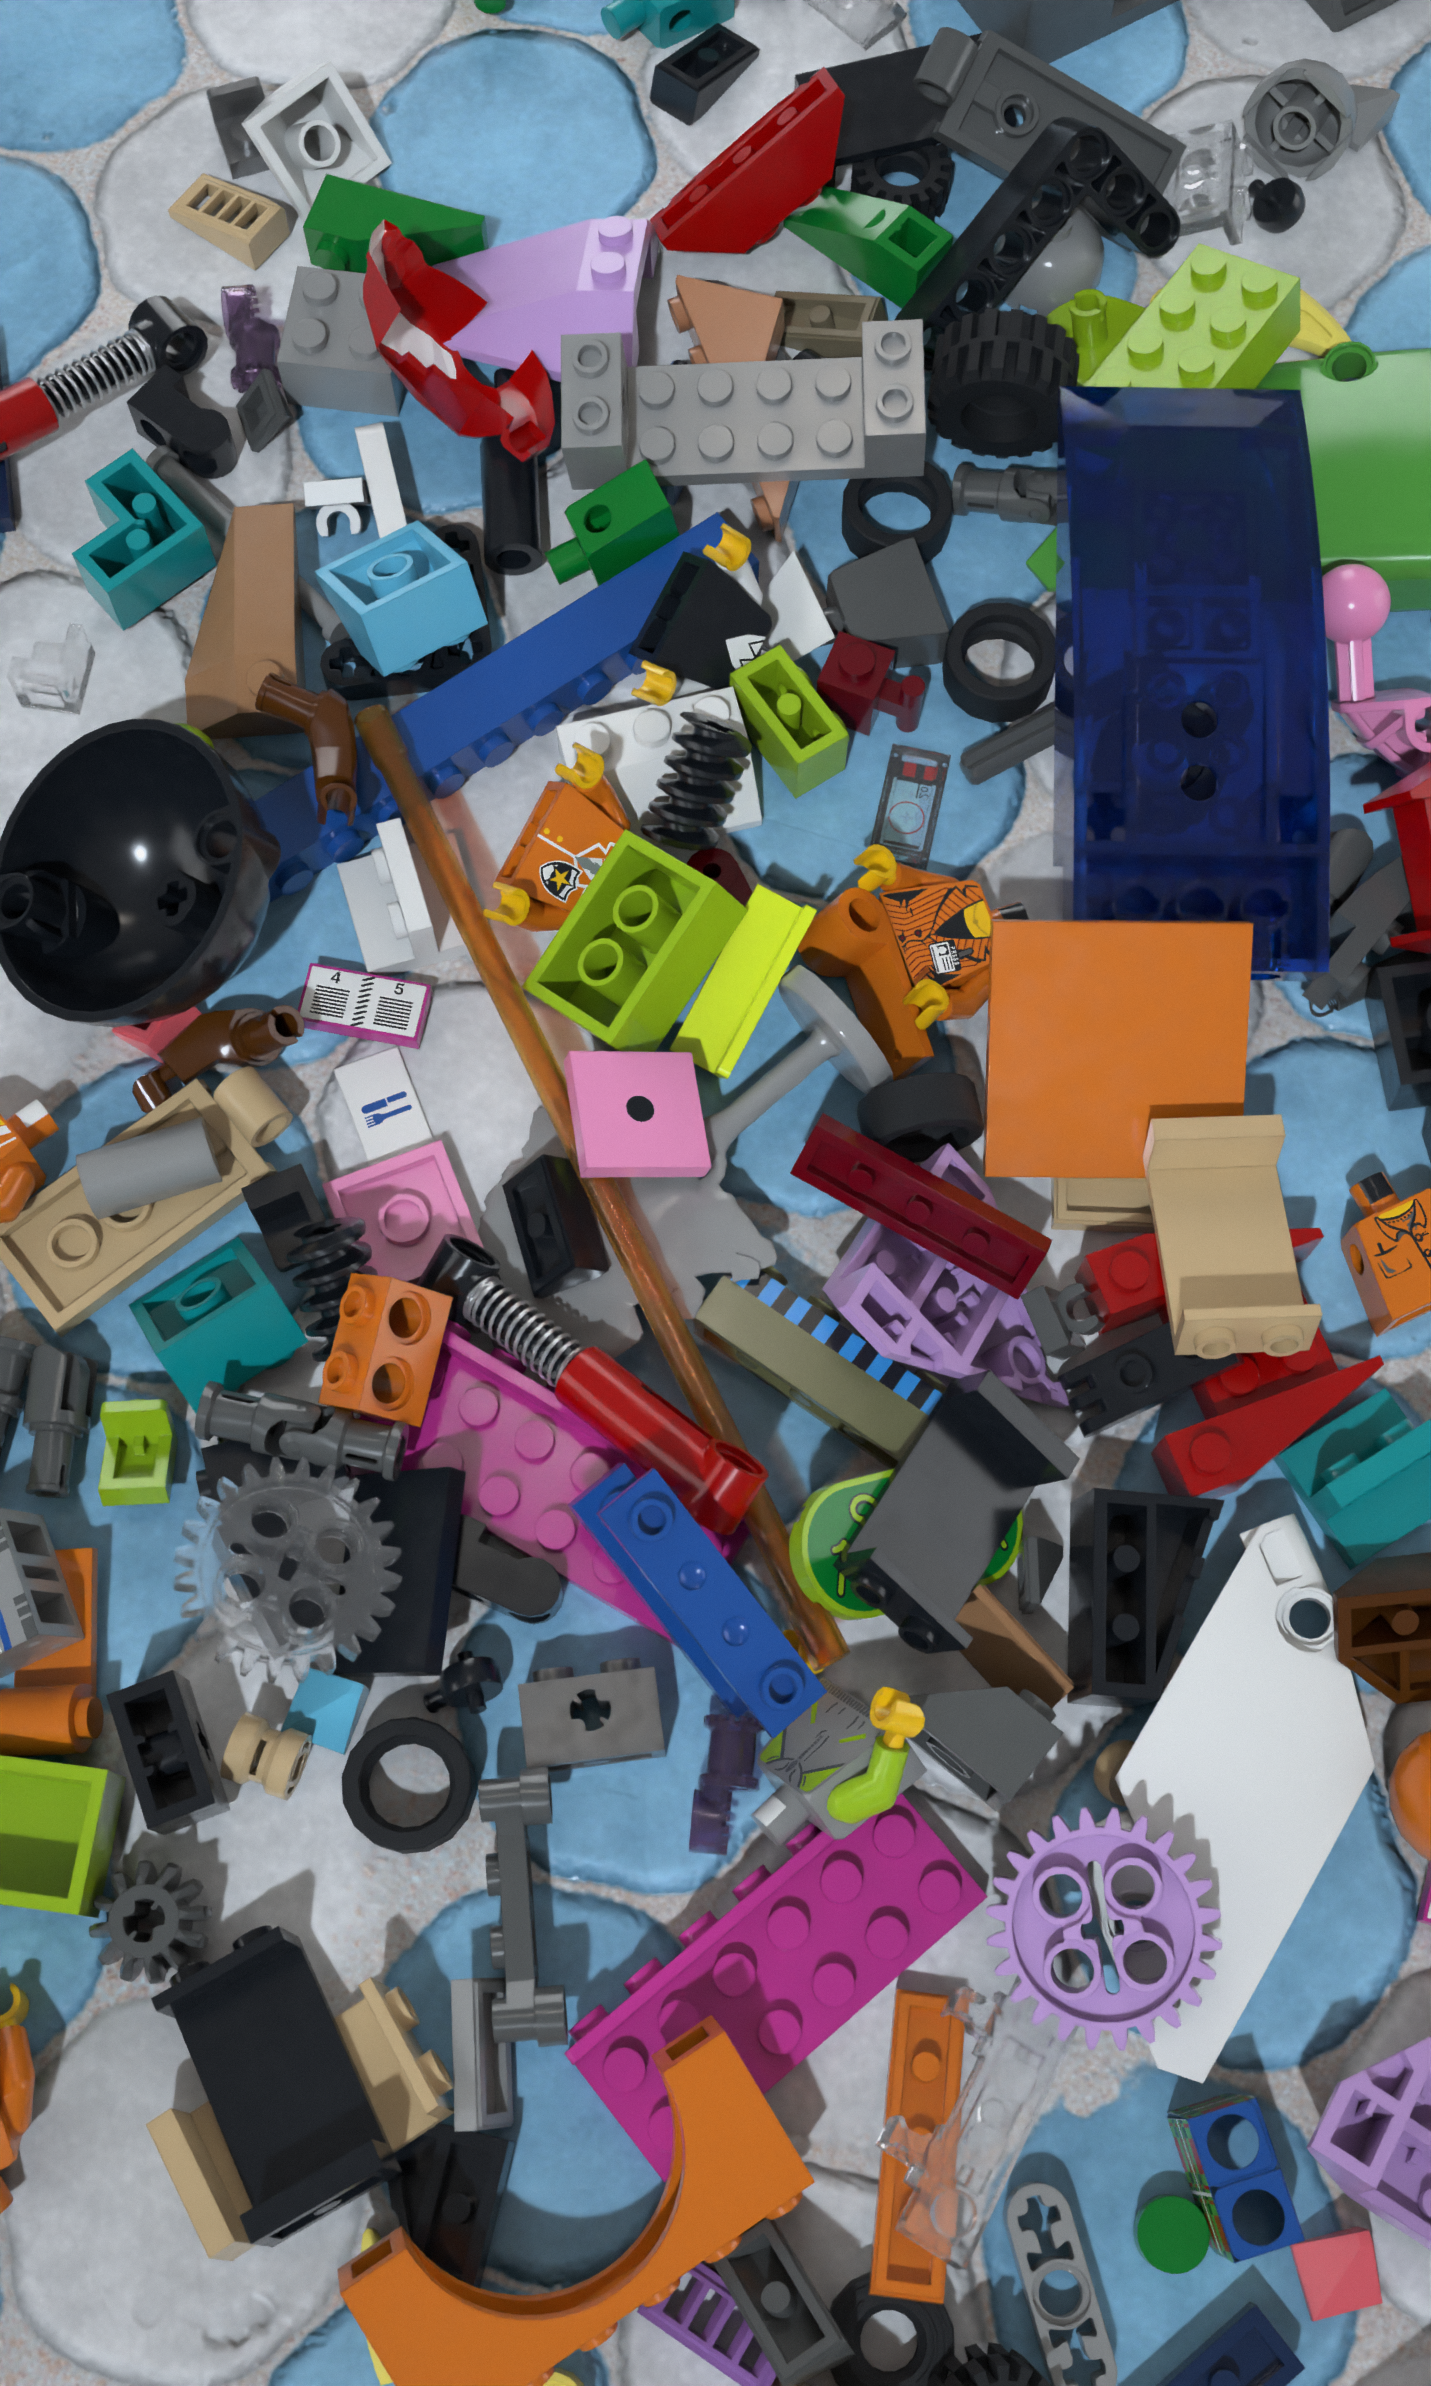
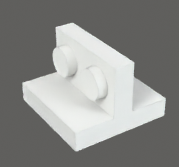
M396 818L376 824L382 847L372 849V855L337 864L367 973L389 977L488 949L485 932L454 833L408 845L401 819Z

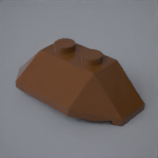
M1431 1552L1377 1558L1333 1592L1334 1650L1336 1659L1396 1704L1430 1701Z

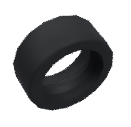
M924 461V476L849 479L843 493L841 515L842 535L849 550L861 559L904 539L914 537L923 563L926 565L941 552L949 535L953 511L952 491L944 475L928 461ZM886 492H902L918 498L928 507L930 521L922 529L909 534H889L876 529L864 519L863 506L874 496Z
M986 603L967 611L952 626L945 646L942 663L944 687L953 703L969 716L990 723L1013 722L1030 715L1046 700L1058 662L1056 638L1043 619L1030 609L1011 603ZM984 640H1006L1019 645L1029 653L1034 661V671L1029 680L1016 686L996 687L981 682L969 672L965 665L967 650L972 645Z
M951 1072L921 1074L887 1083L869 1092L858 1102L857 1117L861 1134L913 1163L926 1161L935 1151L947 1143L956 1151H959L981 1137L984 1130V1122L974 1082L965 1075Z
M418 1717L390 1719L367 1731L350 1751L342 1774L343 1804L354 1827L374 1844L402 1854L428 1852L451 1840L468 1820L476 1797L475 1768L462 1743L440 1724ZM417 1744L430 1748L442 1758L449 1772L450 1791L444 1807L435 1818L420 1826L401 1827L388 1823L376 1812L370 1799L369 1780L374 1766L385 1753L400 1745Z

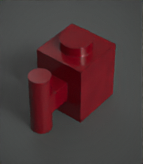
M839 631L817 680L816 692L831 711H834L842 719L846 728L870 736L880 711L895 716L896 726L899 730L903 732H913L919 726L925 691L924 681L915 675L905 677L901 683L892 680L896 651Z

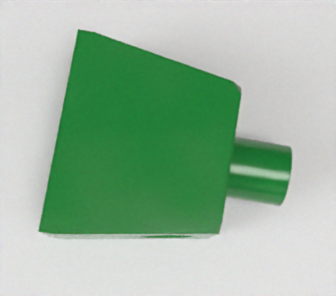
M646 459L569 505L564 513L574 538L544 552L559 585L590 570L597 585L600 586L680 536L671 507Z

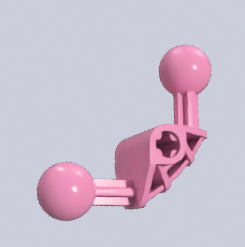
M1361 564L1341 565L1327 572L1318 581L1310 601V611L1315 626L1321 634L1334 641L1338 699L1331 700L1332 711L1338 712L1357 735L1355 740L1362 747L1373 750L1380 758L1396 768L1395 774L1404 779L1431 761V694L1407 687L1374 691L1371 637L1383 627L1388 618L1391 607L1389 588L1382 576L1370 567Z

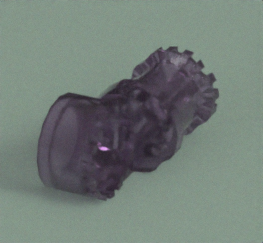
M253 284L221 287V306L225 332L230 346L235 351L236 366L230 372V382L233 389H238V392L242 394L247 391L263 368L271 370L279 388H281L282 384L278 367L275 364V351L280 347V332L275 325L267 323L265 320L260 319V317L254 318V313L260 312L259 308H253V304H258V298L251 297L257 296Z
M711 1714L704 1716L703 1726L710 1730L707 1768L705 1773L699 1775L698 1789L694 1788L689 1852L727 1856L728 1836H721V1834H729V1826L726 1825V1821H730V1814L727 1813V1810L731 1811V1803L728 1802H731L732 1792L729 1791H760L761 1780L754 1777L757 1735L765 1732L757 1719L753 1717L739 1716V1721H735V1715H729V1720H727V1715Z

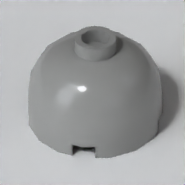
M1300 59L1284 63L1260 81L1244 106L1242 119L1245 116L1244 125L1246 133L1243 136L1247 152L1259 168L1276 179H1289L1288 174L1297 178L1307 177L1305 181L1317 179L1336 165L1353 138L1358 115L1353 89L1342 73L1325 62Z
M1039 201L1032 202V209L1039 203ZM1077 206L1003 298L1008 306L1019 310L1021 304L1028 309L1037 310L1036 314L1046 317L1060 305L1069 302L1070 299L1074 300V294L1084 289H1096L1100 283L1104 263V244L1096 223L1085 210ZM1005 233L996 241L994 256L1004 246Z

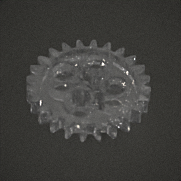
M273 1457L267 1477L263 1478L260 1477L257 1470L250 1463L245 1464L242 1471V1486L240 1488L224 1476L219 1479L216 1489L221 1500L220 1503L205 1496H201L198 1499L196 1510L206 1522L185 1520L181 1534L196 1545L177 1547L174 1555V1562L192 1568L190 1571L177 1575L173 1583L175 1591L194 1593V1596L181 1606V1618H193L202 1615L204 1621L196 1630L194 1640L199 1643L217 1636L221 1642L214 1660L218 1663L228 1658L234 1651L243 1655L240 1664V1675L243 1677L248 1675L257 1661L266 1663V1675L268 1683L271 1684L275 1683L283 1665H291L298 1684L305 1682L310 1662L316 1661L326 1676L332 1675L336 1669L335 1651L338 1650L345 1658L354 1662L362 1652L355 1635L374 1642L382 1631L370 1615L389 1617L394 1610L395 1604L380 1593L397 1590L402 1580V1576L384 1570V1567L397 1562L402 1554L401 1548L381 1546V1541L390 1535L394 1524L392 1521L372 1523L370 1518L380 1500L375 1497L358 1504L353 1498L360 1480L354 1478L341 1489L333 1485L335 1466L329 1464L324 1469L319 1478L310 1476L308 1458L306 1457L300 1459L294 1474H285L279 1457ZM259 1513H275L286 1523L287 1532L280 1537H264L256 1532L252 1526L251 1519ZM325 1538L339 1539L348 1547L351 1559L342 1564L328 1563L317 1552L316 1543ZM233 1543H239L244 1545L246 1550L253 1555L245 1553L238 1555L231 1551L230 1546ZM286 1557L293 1558L298 1562L296 1573L292 1576L291 1581L278 1577L280 1566ZM231 1575H249L258 1583L261 1594L251 1601H237L228 1595L224 1589L223 1582ZM323 1583H338L345 1587L346 1593L337 1595ZM303 1599L313 1601L322 1609L325 1622L314 1628L302 1627L295 1623L290 1616L289 1605Z

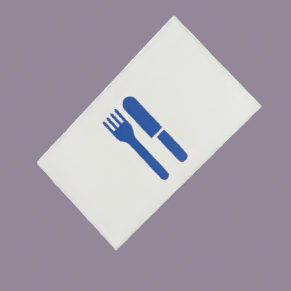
M398 1046L333 1069L369 1166L434 1142Z

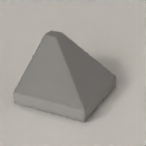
M1350 85L1355 94L1358 115L1353 138L1348 146L1356 152L1391 121L1400 94L1393 89Z

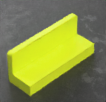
M759 884L755 886L745 905L748 912L719 954L669 1048L671 1052H692L695 1065L721 1079H728L817 912L815 908L807 904L800 907Z

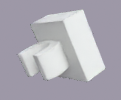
M363 478L303 482L305 507L311 510L320 509L316 518V527L321 537H330L329 520L333 514L343 512L349 517L352 535H359L363 527L362 517L353 506L369 505L366 481Z

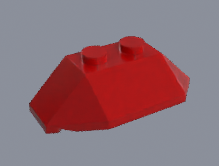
M825 67L816 72L809 82L801 84L776 104L692 178L671 199L667 207H663L650 219L660 242L668 251L744 254L752 246L769 240L777 231L779 223L795 209L807 206L819 196L823 185L833 175L845 100L844 93Z

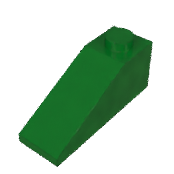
M326 174L303 225L311 265L319 266L322 269L366 274L368 262L366 254L369 250L372 232L384 219L397 226L405 238L415 242L422 251L425 263L431 267L432 265L489 249L486 221L483 215Z

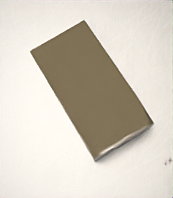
M776 291L774 296L783 299L785 329L780 346L798 351L808 348L824 358L862 357V322L888 321L881 297L792 291Z

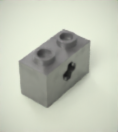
M622 1658L600 1663V1674L574 1677L572 1667H555L533 1672L532 1683L518 1684L527 1768L548 1766L549 1772L666 1757L655 1666L641 1668L640 1658ZM588 1698H597L601 1709H611L609 1719L600 1717L602 1727L594 1731H588L583 1720L573 1719L576 1708L584 1711L582 1701Z

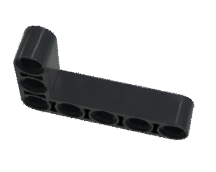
M1061 117L1053 120L898 313L895 320L923 319V332L931 327L930 338L927 344L923 346L925 370L932 371L936 342L940 334H945V328L953 321L962 322L964 315L972 312L984 314L985 309H995L1079 203L1086 208L1114 240L1146 256L1158 257L1166 254L1174 247L1181 229L1178 213L1105 131L1072 117ZM1080 138L1079 152L1071 160V149L1075 141ZM1115 177L1114 189L1106 198L1107 186ZM1042 186V197L1039 203L1032 209L1033 196L1036 190ZM1149 215L1148 225L1145 231L1140 234L1141 225ZM1005 233L1004 246L994 256L995 243ZM965 281H968L966 294L956 303V294L959 287Z

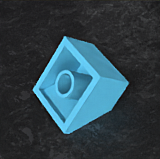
M418 520L314 571L321 588L358 651L383 677L412 668L420 658L444 646L459 644L466 640L471 632L488 624L467 561Z

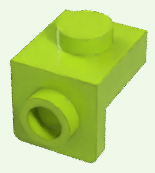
M133 1399L102 1403L100 1418L106 1435L98 1485L102 1505L170 1503L178 1438L168 1402L163 1399Z

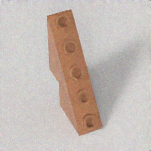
M677 275L675 280L677 296L668 299L667 302L678 333L688 331L695 346L688 349L691 364L776 360L785 329L783 299ZM799 481L752 483L757 497L750 499L757 524L762 533L771 530L775 540L778 542L782 541Z

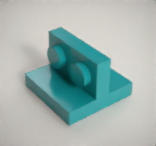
M1386 1388L1294 1444L1274 1459L1349 1570H1352L1431 1519V1419L1414 1428Z

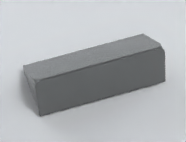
M765 2217L741 2234L742 2240L740 2244L730 2254L721 2260L713 2262L782 2386H795L843 2364L855 2355L774 2219L768 2220Z

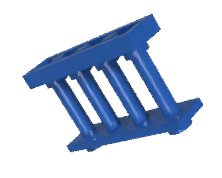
M619 1462L567 1505L731 1716L738 1719L746 1711L750 1710L767 1734L774 1739L827 1693L824 1686L655 1468H651L637 1479L625 1463Z

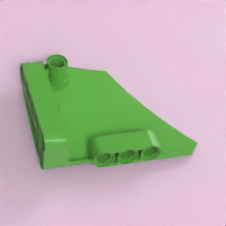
M1349 341L1340 343L1332 348L1325 358L1274 364L1177 489L1118 465H1115L1100 480L1102 482L1118 483L1120 478L1134 481L1135 501L1133 515L1126 532L1114 531L1111 525L1080 523L1077 528L1057 526L1026 562L1027 568L1048 592L1134 588L1138 601L1153 607L1291 601L1307 594L1309 585H1316L1330 570L1345 564H1361L1375 570L1385 580L1391 597L1390 612L1431 610V348L1372 352L1368 346L1360 342ZM1347 378H1357V379H1358V380L1349 381V382H1347V381H1342L1343 379H1347Z

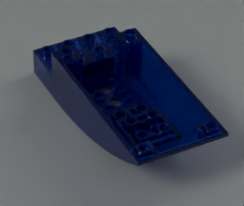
M1059 386L1053 866L1063 867L1062 920L1248 921L1253 923L1251 981L1311 982L1329 973L1330 738L1327 651L1317 511L1301 391L1278 389ZM1198 702L1211 707L1217 718L1214 732L1208 737L1203 738L1192 737L1186 733L1181 722L1182 712L1185 707ZM1191 766H1204L1214 774L1217 785L1215 793L1209 799L1195 801L1187 797L1182 791L1181 776ZM1087 829L1092 832L1093 841L1087 840Z

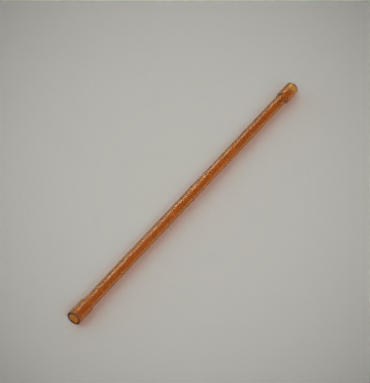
M373 705L363 709L354 719L355 727L374 766L382 773L697 1424L716 1439L732 1443L749 1453L615 1178L580 1177L566 1078L488 919L483 915V909L409 760L408 749L388 708L384 705ZM764 1484L745 1514L744 1520L787 1607L788 1619L813 1670L817 1671L845 1658L851 1651L834 1617L828 1614L831 1611L826 1610L820 1603H813L800 1589L790 1562V1535Z

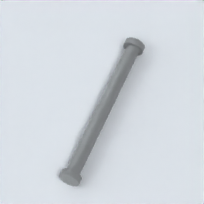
M162 445L154 449L146 460L149 467L226 538L233 513L179 464V456L171 447ZM299 575L301 609L323 628L322 636L330 644L348 639L350 635L333 606Z

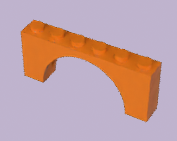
M712 2015L651 2055L664 2083L671 2109L673 2143L670 2170L661 2199L647 2226L624 2254L606 2269L574 2286L554 2292L535 2295L496 2293L472 2286L442 2270L415 2245L402 2225L337 2269L340 2295L395 2386H543L553 2375L556 2364L578 2349L589 2351L600 2346L616 2331L618 2327L617 2321L641 2304L644 2307H651L662 2302L677 2289L680 2284V2277L702 2261L713 2263L726 2257L740 2244L742 2240L741 2234L765 2217L768 2220H773L785 2215L801 2201L803 2197L802 2191L815 2181L726 2032Z

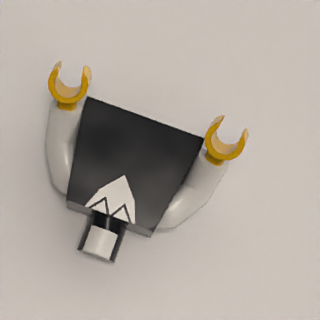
M723 523L720 527L723 531V536L718 546L713 548L710 545H706L702 550L703 554L714 560L715 563L683 551L629 651V654L642 660L641 668L646 669L645 681L639 689H632L631 694L657 706H664L670 700L729 687L730 673L770 651V649L762 644L772 627V618L761 608L763 594L748 561L751 551V541L749 538Z

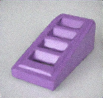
M701 2262L688 2271L697 2281L676 2317L664 2310L672 2294L654 2306L644 2307L641 2304L638 2308L637 2313L741 2386H771L777 2375L763 2351H761L753 2368L741 2361L754 2336L745 2319L727 2351L715 2343L736 2303L718 2271L706 2263ZM711 2288L722 2297L702 2333H699L689 2325Z

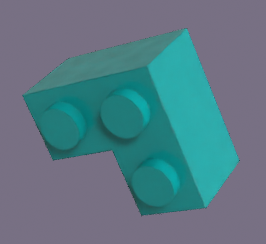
M133 448L85 480L99 518L107 529L74 551L72 555L88 593L123 631L217 565L204 525Z

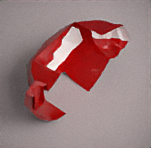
M384 219L372 232L369 250L366 254L368 262L363 282V301L376 348L381 357L412 396L459 437L479 439L487 436L501 435L500 441L502 446L521 462L538 456L549 446L555 417L548 376L532 350L509 381L497 388L483 385L473 377L464 366L459 351H453L443 343L452 340L451 337L464 328L488 302L457 279L427 265L422 251L415 242L405 238L397 226Z

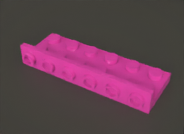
M447 1320L421 1427L409 1426L408 1443L401 1471L452 1467L465 1471L461 1514L486 1524L491 1536L526 1557L544 1559L555 1568L561 1578L676 1646L567 1506L619 1462L625 1463L637 1479L647 1471L560 1403L555 1396L556 1387L550 1386L548 1383L544 1387L523 1375L527 1370L526 1366L509 1353L494 1348L489 1355L470 1344L469 1340L472 1335L456 1322ZM362 1415L359 1418L362 1420L385 1424L389 1426H393L395 1424L392 1422L380 1421ZM749 1508L736 1531L731 1535H722L700 1524L698 1525L728 1564L732 1566L756 1526L757 1512Z
M902 1793L897 1796L896 1802L890 1809L872 1816L844 1839L834 1840L810 1823L785 1845L793 1855L791 1859L773 1874L770 1873L764 1864L761 1865L732 1890L739 1903L720 1920H717L709 1910L678 1937L686 1949L664 1967L654 1957L630 1977L623 1986L631 1996L613 2012L608 2014L602 2004H599L568 2031L576 2043L564 2053L572 2065L577 2067L664 2182L667 2180L670 2170L673 2128L667 2092L661 2075L651 2057L652 2054L712 2015L726 2032L764 2095L988 1897Z

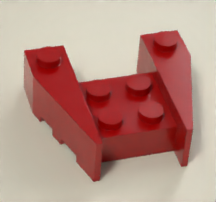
M1320 1228L1289 1229L1295 1262L1307 1259L1323 1239L1324 1235ZM1145 1233L1085 1255L1074 1278L1076 1283L1089 1286L1092 1294L1083 1298L1090 1315L1096 1314L1103 1317L1105 1325L1098 1331L1099 1335L1155 1314L1159 1315L1162 1324L1169 1322L1155 1233ZM1302 1292L1303 1302L1308 1304ZM1319 1327L1309 1351H1299L1282 1357L1270 1356L1265 1352L1241 1353L1245 1361L1244 1364L1192 1388L1205 1421L1165 1435L1151 1452L1168 1494L1216 1499L1237 1491L1368 1381L1384 1365L1381 1356L1379 1355L1338 1370Z

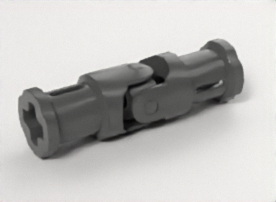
M959 464L952 481V512L958 516H968L969 512L998 514L1002 521L1029 522L1077 528L1080 523L1111 525L1114 531L1126 532L1133 515L1135 501L1134 481L1120 478L1118 483L1086 480L1085 476L1081 473L1035 471L1008 467L1003 473L974 470L973 465Z
M209 1381L203 1390L196 1413L195 1437L210 1441L213 1436L244 1442L250 1444L253 1452L311 1462L317 1466L339 1470L344 1464L381 1472L386 1480L396 1481L401 1471L407 1448L409 1425L396 1421L393 1426L357 1419L354 1418L353 1411L316 1405L308 1401L269 1392L264 1393L261 1398L224 1390V1386L219 1382Z

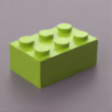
M625 829L522 985V988L617 1051L655 1052L748 912V909L716 881Z

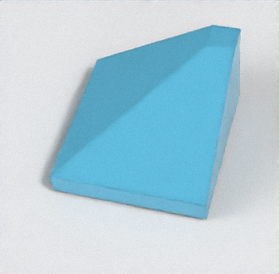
M306 1667L281 1732L289 1728L312 1735L313 1744L345 1755L370 1690L364 1684Z

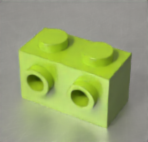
M781 645L776 646L730 673L729 687L733 686L747 735L795 799L845 770L847 746L850 740L845 724L834 711L828 708L815 691L806 672L795 665Z

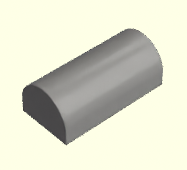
M203 1117L76 1155L77 1170L85 1196L98 1220L223 1181L207 1124Z

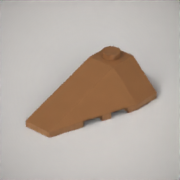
M293 503L234 507L185 678L187 724L198 728L211 740L305 733V729L255 708L261 684L265 677L269 676L270 672L306 689L296 516Z

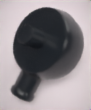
M1277 178L1264 184L1262 180L1256 179L1248 187V195L1254 198L1252 213L1257 224L1262 229L1270 233H1282L1293 227L1301 218L1305 209L1306 199L1301 187L1288 178Z
M472 1651L458 1653L456 1655L457 1662L442 1671L439 1677L440 1687L424 1694L423 1702L426 1709L430 1713H437L440 1709L449 1705L458 1708L469 1707L471 1714L484 1712L487 1709L485 1702L495 1698L503 1690V1673L497 1661L491 1657H474Z

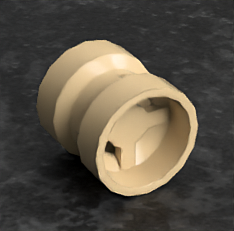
M245 1712L230 1736L222 1759L220 1775L222 1778L242 1785L249 1781L260 1783L265 1793L287 1801L296 1789L306 1766L312 1744V1735L293 1728L283 1732L272 1729L267 1719Z

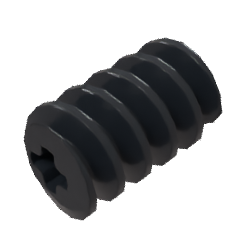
M682 712L680 716L694 726L693 732H674L672 739L686 750L685 755H667L664 759V763L676 771L678 776L676 779L660 778L656 782V786L670 796L669 802L652 801L648 806L651 812L662 819L661 825L643 824L640 830L642 834L652 840L670 847L691 851H706L714 849L719 842V836L713 828L723 826L727 819L726 811L719 804L731 803L736 794L734 788L727 781L739 780L744 771L742 764L735 758L748 756L752 745L740 732L722 721L704 714Z
M360 1217L334 1218L304 1226L293 1234L294 1237L301 1238L302 1245L286 1254L288 1262L308 1263L309 1269L295 1276L292 1281L295 1287L314 1288L315 1290L314 1295L300 1302L299 1308L302 1312L321 1313L322 1318L308 1325L305 1329L306 1335L309 1337H327L328 1343L312 1352L313 1360L317 1362H326L331 1354L340 1319V1302L347 1290L351 1273L378 1276L376 1269L365 1265L372 1257V1249L368 1243L358 1240L366 1231L365 1221Z

